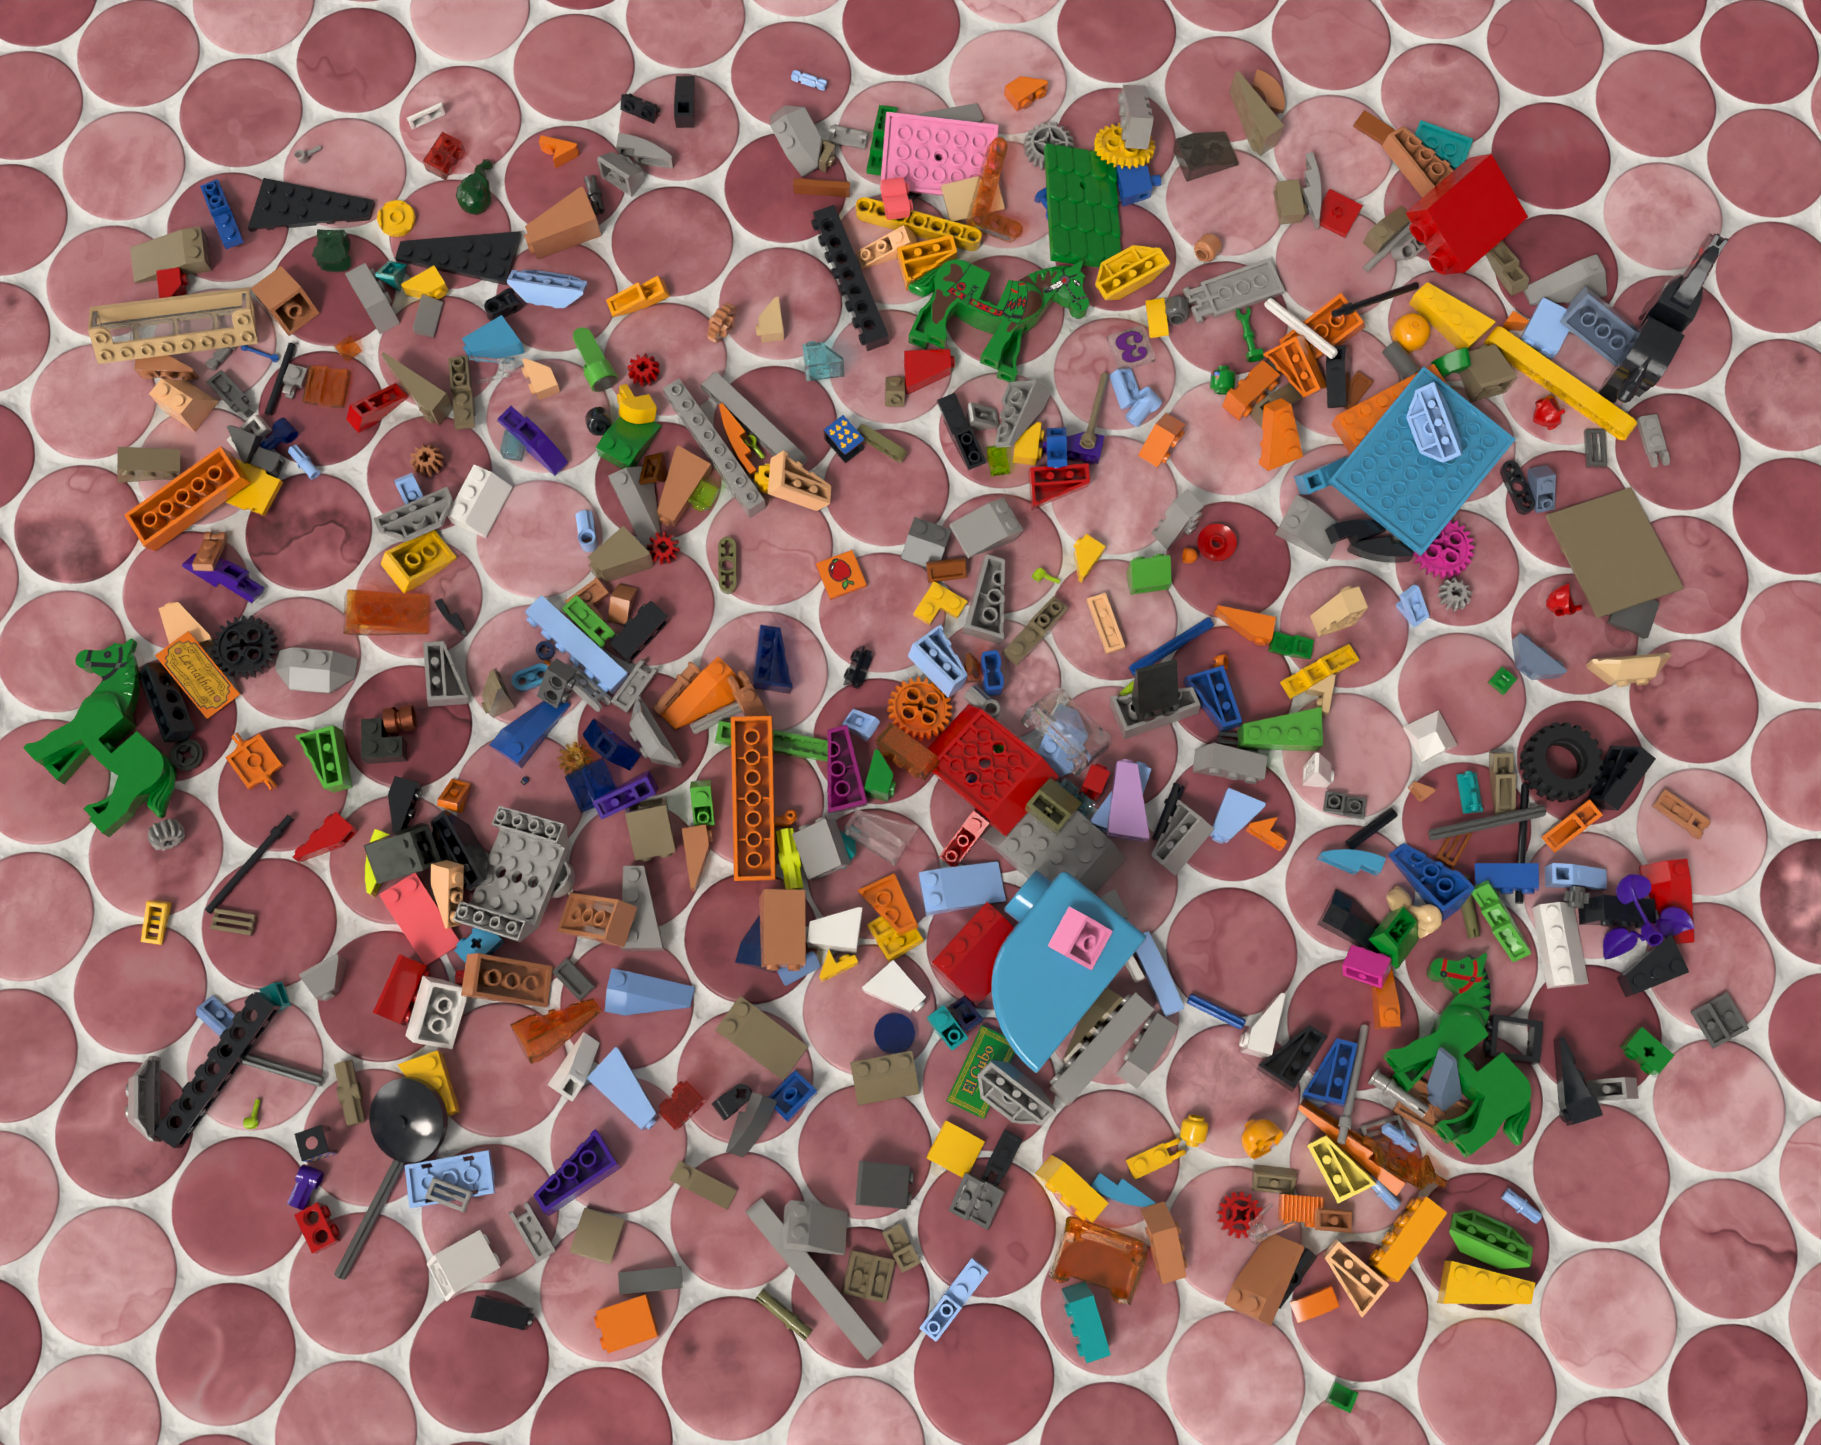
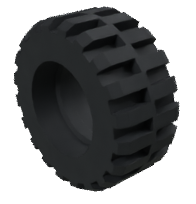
M1557 722L1543 727L1523 746L1525 750L1520 754V759L1523 760L1520 763V770H1524L1525 773L1522 777L1524 781H1529V788L1538 791L1536 795L1540 797L1545 795L1547 796L1546 799L1552 802L1556 799L1558 802L1572 801L1588 792L1598 783L1597 780L1602 775L1600 769L1604 767V760H1600L1603 753L1602 749H1598L1596 746L1599 744L1598 741L1591 739L1589 731L1583 732L1581 730L1582 727L1579 725L1571 727V723L1563 722L1560 725ZM1550 746H1561L1572 753L1577 763L1575 777L1563 779L1551 772L1546 763V751Z

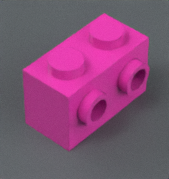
M1351 945L1343 962V976L1381 989L1391 970L1390 957Z

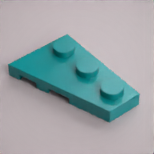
M1420 120L1415 132V136L1422 141L1421 144L1435 151L1434 155L1442 161L1446 160L1454 170L1466 160L1473 141L1472 138Z

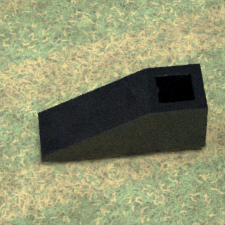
M676 76L674 95L676 128H695V76Z
M1347 345L1334 346L1338 351L1337 355L1333 359L1326 356L1327 407H1347L1352 358Z
M394 776L388 793L393 833L408 828L410 820H413L416 813V802L420 801L423 793L422 786L418 782Z

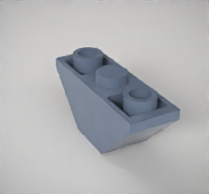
M1519 633L1512 640L1515 667L1530 680L1556 679L1567 672V669L1564 668L1560 661L1551 658L1545 649L1537 647L1528 636Z

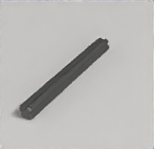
M227 1047L226 1054L228 1056L232 1054V1048ZM248 1054L241 1063L317 1087H321L324 1082L322 1075L253 1054Z

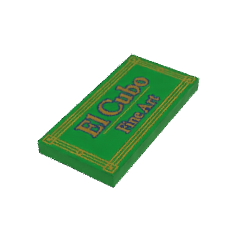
M981 1025L946 1102L984 1120L990 1105L980 1098L978 1073L991 1060L1011 1062L1015 1052L1005 1036Z

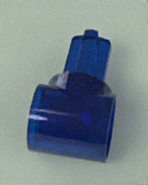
M280 418L272 426L273 433L260 443V446L271 451L280 442L283 444L293 442L299 432L286 418Z

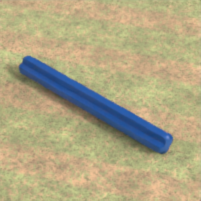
M1207 617L1131 664L1129 671L1135 676L1136 669L1155 664L1213 628L1214 623L1212 619Z

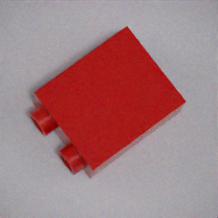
M1492 154L1468 158L1405 212L1412 223L1409 226L1412 236L1417 241L1424 243L1431 254L1428 258L1431 267L1443 275L1465 273L1528 218Z

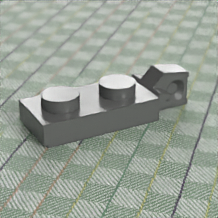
M222 370L206 381L218 396L236 413L240 410L247 418L253 414L246 405L250 402L246 395Z

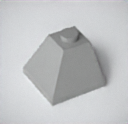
M336 953L300 973L299 976L315 999L328 1001L335 996L334 993L340 990L349 962L346 958Z

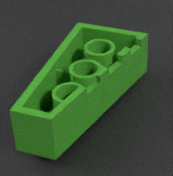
M1322 707L1245 723L1237 729L1238 749L1317 751L1323 746Z

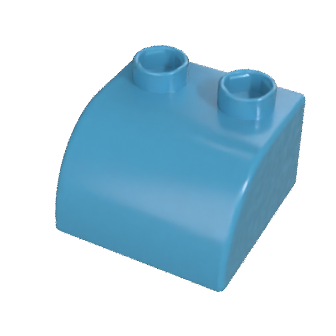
M1035 870L1006 905L1004 911L1018 923L1002 943L993 966L991 992L996 1018L1014 1052L1035 1073L1042 1068L1146 939L1144 933L1066 871L1058 874L1051 882L1043 874ZM1068 907L1079 911L1113 931L1092 970L1048 947Z

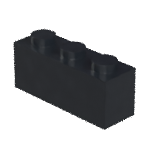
M651 601L647 605L643 604L639 608L638 614L625 623V628L611 638L610 646L612 650L630 664L670 622L668 615Z

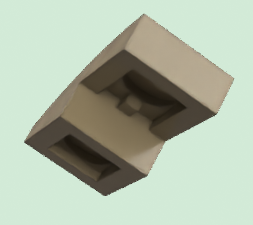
M900 1222L881 1231L902 1273L921 1263Z

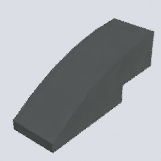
M751 1093L746 1111H739L726 1152L742 1158L749 1152L767 1126L777 1100L757 1093Z
M682 1266L618 1273L619 1294L683 1288Z

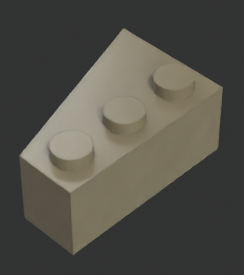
M117 447L118 483L175 479L180 475V449Z

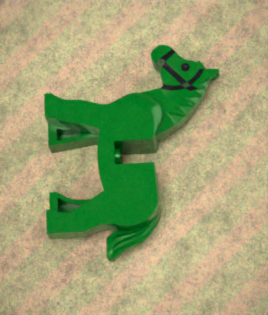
M133 638L123 645L113 643L112 646L105 650L86 649L79 652L75 659L76 665L87 673L97 674L102 678L101 683L91 695L84 699L75 718L71 722L50 732L43 739L27 743L23 747L37 763L44 766L57 781L64 785L91 754L104 767L118 775L110 796L97 803L88 804L83 808L91 817L89 820L102 834L111 837L135 815L138 807L147 802V806L158 818H164L175 789L177 775L176 767L171 762V759L154 743L137 731L118 748L115 747L137 727L133 714L139 698L140 677L138 675L137 659L134 655L137 642Z

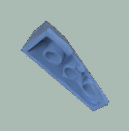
M611 968L606 991L605 1012L628 1016L690 1008L695 987Z

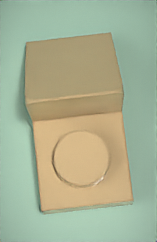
M1333 674L1310 687L1305 693L1320 697L1317 698L1315 708L1322 707V717L1324 718L1330 710L1336 677Z

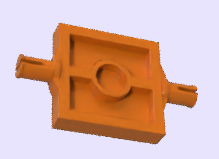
M238 732L235 733L236 736L232 735L231 738L237 744V747L225 758L246 787L251 790L264 782L270 791L274 790V788L276 789L277 785L271 777L284 765L262 735L257 734L252 739L246 741L243 740Z

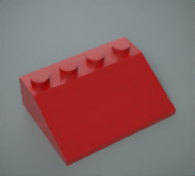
M986 902L932 961L931 966L977 1007L991 992L993 966L997 953L1014 927L992 905Z

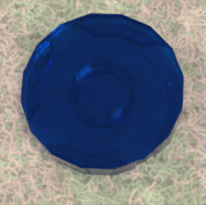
M886 1014L879 1019L875 1026V1042L887 1054L905 1052L914 1042V1025L903 1014Z

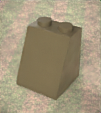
M1485 344L1473 351L1468 349L1471 366L1460 372L1459 375L1470 403L1506 393L1517 379V376L1496 344L1490 346Z
M624 526L588 556L592 574L598 580L602 579L605 583L650 569L654 566L651 554Z
M666 797L641 801L626 808L625 816L635 860L645 862L652 860L654 856L660 855V857L664 858L676 852Z

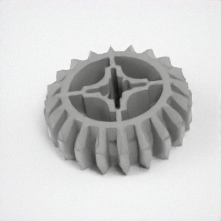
M1050 121L1047 125L1041 122L1040 127L1035 125L1033 130L1030 129L1028 131L1023 146L1028 162H1033L1034 167L1039 165L1040 170L1045 167L1044 147L1048 142L1049 144L1074 148L1073 136H1070L1069 130L1064 131V125L1059 128L1057 122L1054 125H1051Z

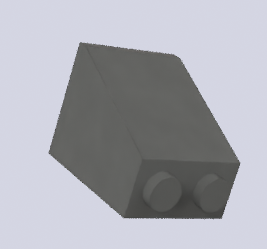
M859 1161L855 1205L906 1209L907 1205H911L912 1192H908V1183L913 1184L914 1171H909L910 1166Z

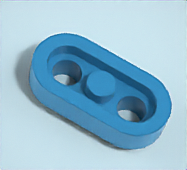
M539 663L515 672L511 680L512 685L520 692L540 686L543 678H539L538 675L541 672L545 673L548 666ZM522 679L526 680L524 685L519 684Z

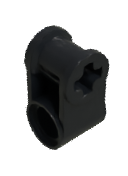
M512 288L505 289L485 302V312L490 321L501 315L505 318L522 309L523 303L518 301ZM494 308L498 309V310L495 311V312H491V311H490V310H492V309H494Z
M738 1084L712 1103V1106L723 1121L731 1117L749 1101L752 1093L751 1088L744 1084ZM739 1089L747 1090L745 1099L737 1097Z

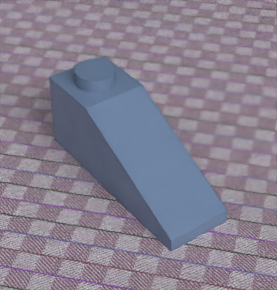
M1441 1047L1438 1049L1427 1084V1098L1431 1105L1437 1106L1444 1112L1462 1098L1457 1061Z

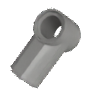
M976 684L967 690L964 698L972 706L981 708L985 712L988 708L996 709L994 714L989 715L998 720L1000 717V705L996 700H992Z

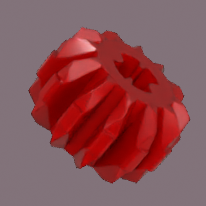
M645 353L641 358L637 354V360H630L631 365L627 366L628 376L630 379H633L635 385L640 382L642 387L645 383L651 386V380L657 382V375H660L661 372L658 369L660 367L659 362L655 361V357L651 356L648 358V355Z
M666 531L663 532V537H660V534L656 532L657 540L650 537L649 540L653 544L646 545L648 549H653L649 551L651 556L655 555L652 561L656 562L660 558V565H663L664 559L667 560L668 564H671L669 557L677 559V555L673 552H680V548L674 547L679 544V541L671 542L674 535L671 534L669 538H666ZM661 544H666V547L669 549L662 553L658 546L661 547Z

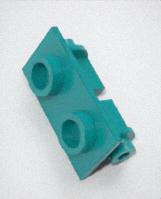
M1466 771L1464 772L1465 774H1456L1463 814L1483 812L1476 772Z

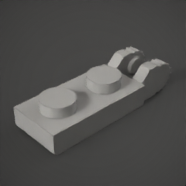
M1658 415L1638 417L1636 422L1650 466L1652 468L1658 467L1659 463L1656 453H1659L1664 466L1669 465L1670 457Z

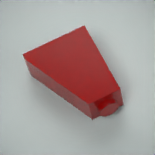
M950 349L904 351L906 394H911L951 375V368L955 367L954 356H951Z

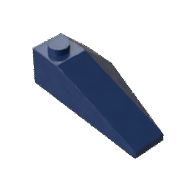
M759 915L741 941L735 963L768 971L767 967H761Z

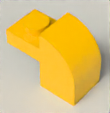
M627 384L620 385L619 394H617V402L620 405L619 416L625 421L634 424L655 421L657 407L650 395L634 397Z

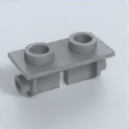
M834 124L830 126L828 141L865 150L869 132Z

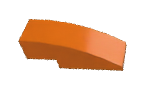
M1588 799L1541 838L1555 853L1603 815L1591 800Z

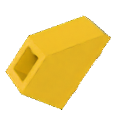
M1041 422L1035 423L1024 431L1015 442L1012 463L1036 466L1037 459H1041L1042 448L1038 447L1039 441H1043L1044 436Z

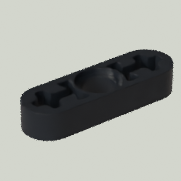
M1511 460L1507 461L1500 468V475L1516 511L1519 514L1527 515L1535 507L1534 498L1518 463ZM1509 468L1513 469L1514 471L1511 474V472H1507L1506 469ZM1514 483L1522 486L1521 492H1516L1513 489ZM1524 502L1525 504L1528 503L1529 506L1526 508L1525 506L1522 507L1521 504Z

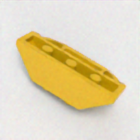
M1132 245L1101 262L1095 286L1105 300H1120L1152 282L1170 265V262L1161 248Z

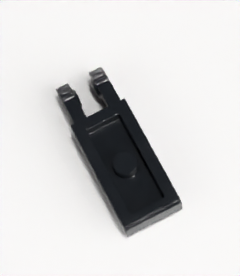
M1004 1129L985 1167L986 1170L982 1179L987 1180L990 1171L998 1174L993 1181V1184L998 1186L1002 1177H1005L1023 1139Z

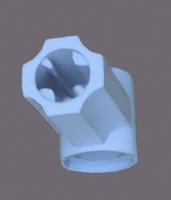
M1150 387L1143 388L1137 395V402L1125 415V419L1135 427H1139L1150 412L1156 411L1161 406L1162 400Z
M587 510L579 511L575 514L579 543L585 552H593L598 547L593 512ZM587 538L592 539V541L588 543L584 542V540Z

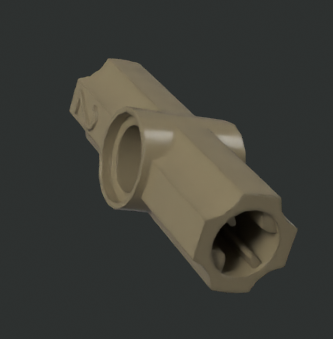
M353 1060L334 1064L338 1082L337 1096L340 1104L343 1106L346 1125L353 1126L366 1122L362 1105L363 1091L360 1082L357 1081Z

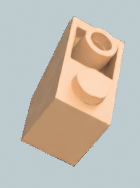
M526 358L522 359L524 367L521 369L525 379L530 378L531 383L528 386L532 395L536 394L538 400L560 392L550 367Z

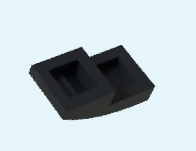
M442 598L436 600L435 603L449 625L462 636H467V631L458 613L450 615Z

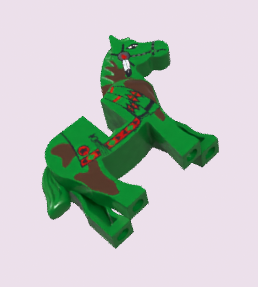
M954 259L947 261L941 267L928 271L908 286L909 292L922 298L933 292L930 300L920 309L908 336V343L925 350L928 343L944 349L947 342L946 325L949 319L956 316L976 329L994 334L981 354L980 363L996 369L997 378L1006 382H1014L1017 380L1016 363L1019 358L1021 338L1038 324L1052 302L1068 308L1070 315L1076 319L1086 316L1089 299L1082 288L1085 281V275L1081 272L1083 261H1079L1071 267L1056 266L1038 270L1019 281L1008 280L997 306L985 300L989 291L990 272L964 260Z

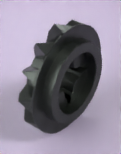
M195 740L178 741L171 749L170 759L177 769L190 771L193 768H197L198 764L203 761L204 752L201 745ZM190 750V754L194 758H187L185 760V757L181 754V752L188 753Z

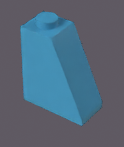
M502 315L462 338L465 345L462 347L468 357L472 356L475 362L525 353L521 341Z

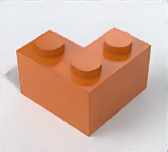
M1165 413L1154 425L1138 456L1157 468L1162 462L1165 464L1171 455L1169 453L1170 448H1174L1184 436L1185 432L1183 429L1186 424Z

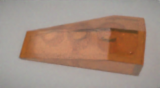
M594 999L570 1004L565 1010H548V1014L539 1017L536 1014L529 1015L510 1024L524 1055L530 1064H533L551 1055L602 1011Z

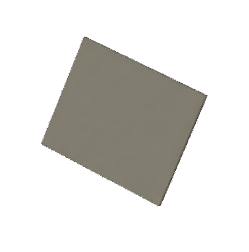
M1631 487L1545 516L1597 619L1684 589Z

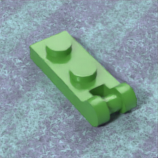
M577 595L562 608L600 648L605 645V641L609 637L612 638L616 635ZM601 628L604 632L598 636L596 632Z

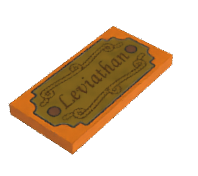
M190 631L184 633L155 655L207 719L241 695Z

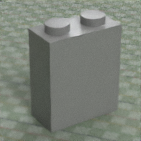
M827 817L818 818L815 820V824L801 826L798 828V832L792 834L808 880H818L851 865L835 819H827Z

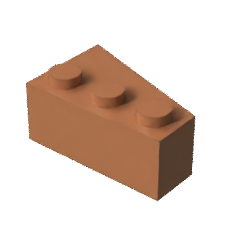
M1164 1201L1140 1208L1141 1215L1147 1224L1145 1230L1146 1234H1149L1150 1250L1161 1283L1166 1284L1187 1277L1185 1268L1188 1267L1185 1255H1182V1251H1185L1182 1239L1178 1236L1181 1234L1178 1221L1174 1222Z

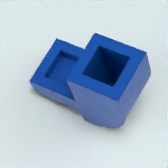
M1066 427L1047 428V467L1061 468L1067 466Z

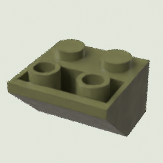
M1050 778L1026 804L1025 810L1057 835L1082 803Z

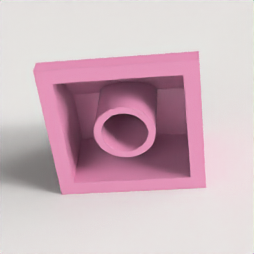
M1068 907L1048 947L1092 970L1113 931L1079 911Z

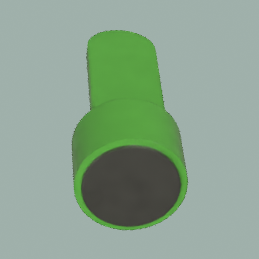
M583 327L577 328L573 333V340L586 363L583 369L587 382L594 392L609 389L618 380L616 372L610 361L605 359L591 331Z

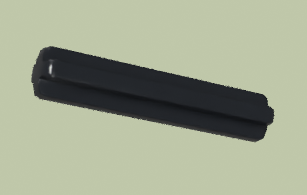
M1393 808L1388 809L1345 842L1348 848L1353 850L1398 816Z

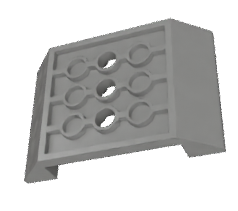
M498 806L491 825L500 830L488 857L486 880L476 887L470 904L460 901L452 921L521 942L539 928L569 852L567 827L560 822ZM506 869L505 875L500 878V872ZM522 873V879L516 883V877ZM538 878L537 886L532 888L533 881Z

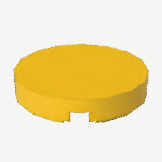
M393 200L385 203L384 207L379 209L377 222L384 234L390 237H401L412 231L415 226L416 216L413 208L406 202Z

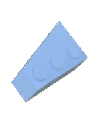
M940 624L912 644L908 657L949 698L963 687L968 675L960 659L954 654L951 648L952 644L945 637L943 627Z

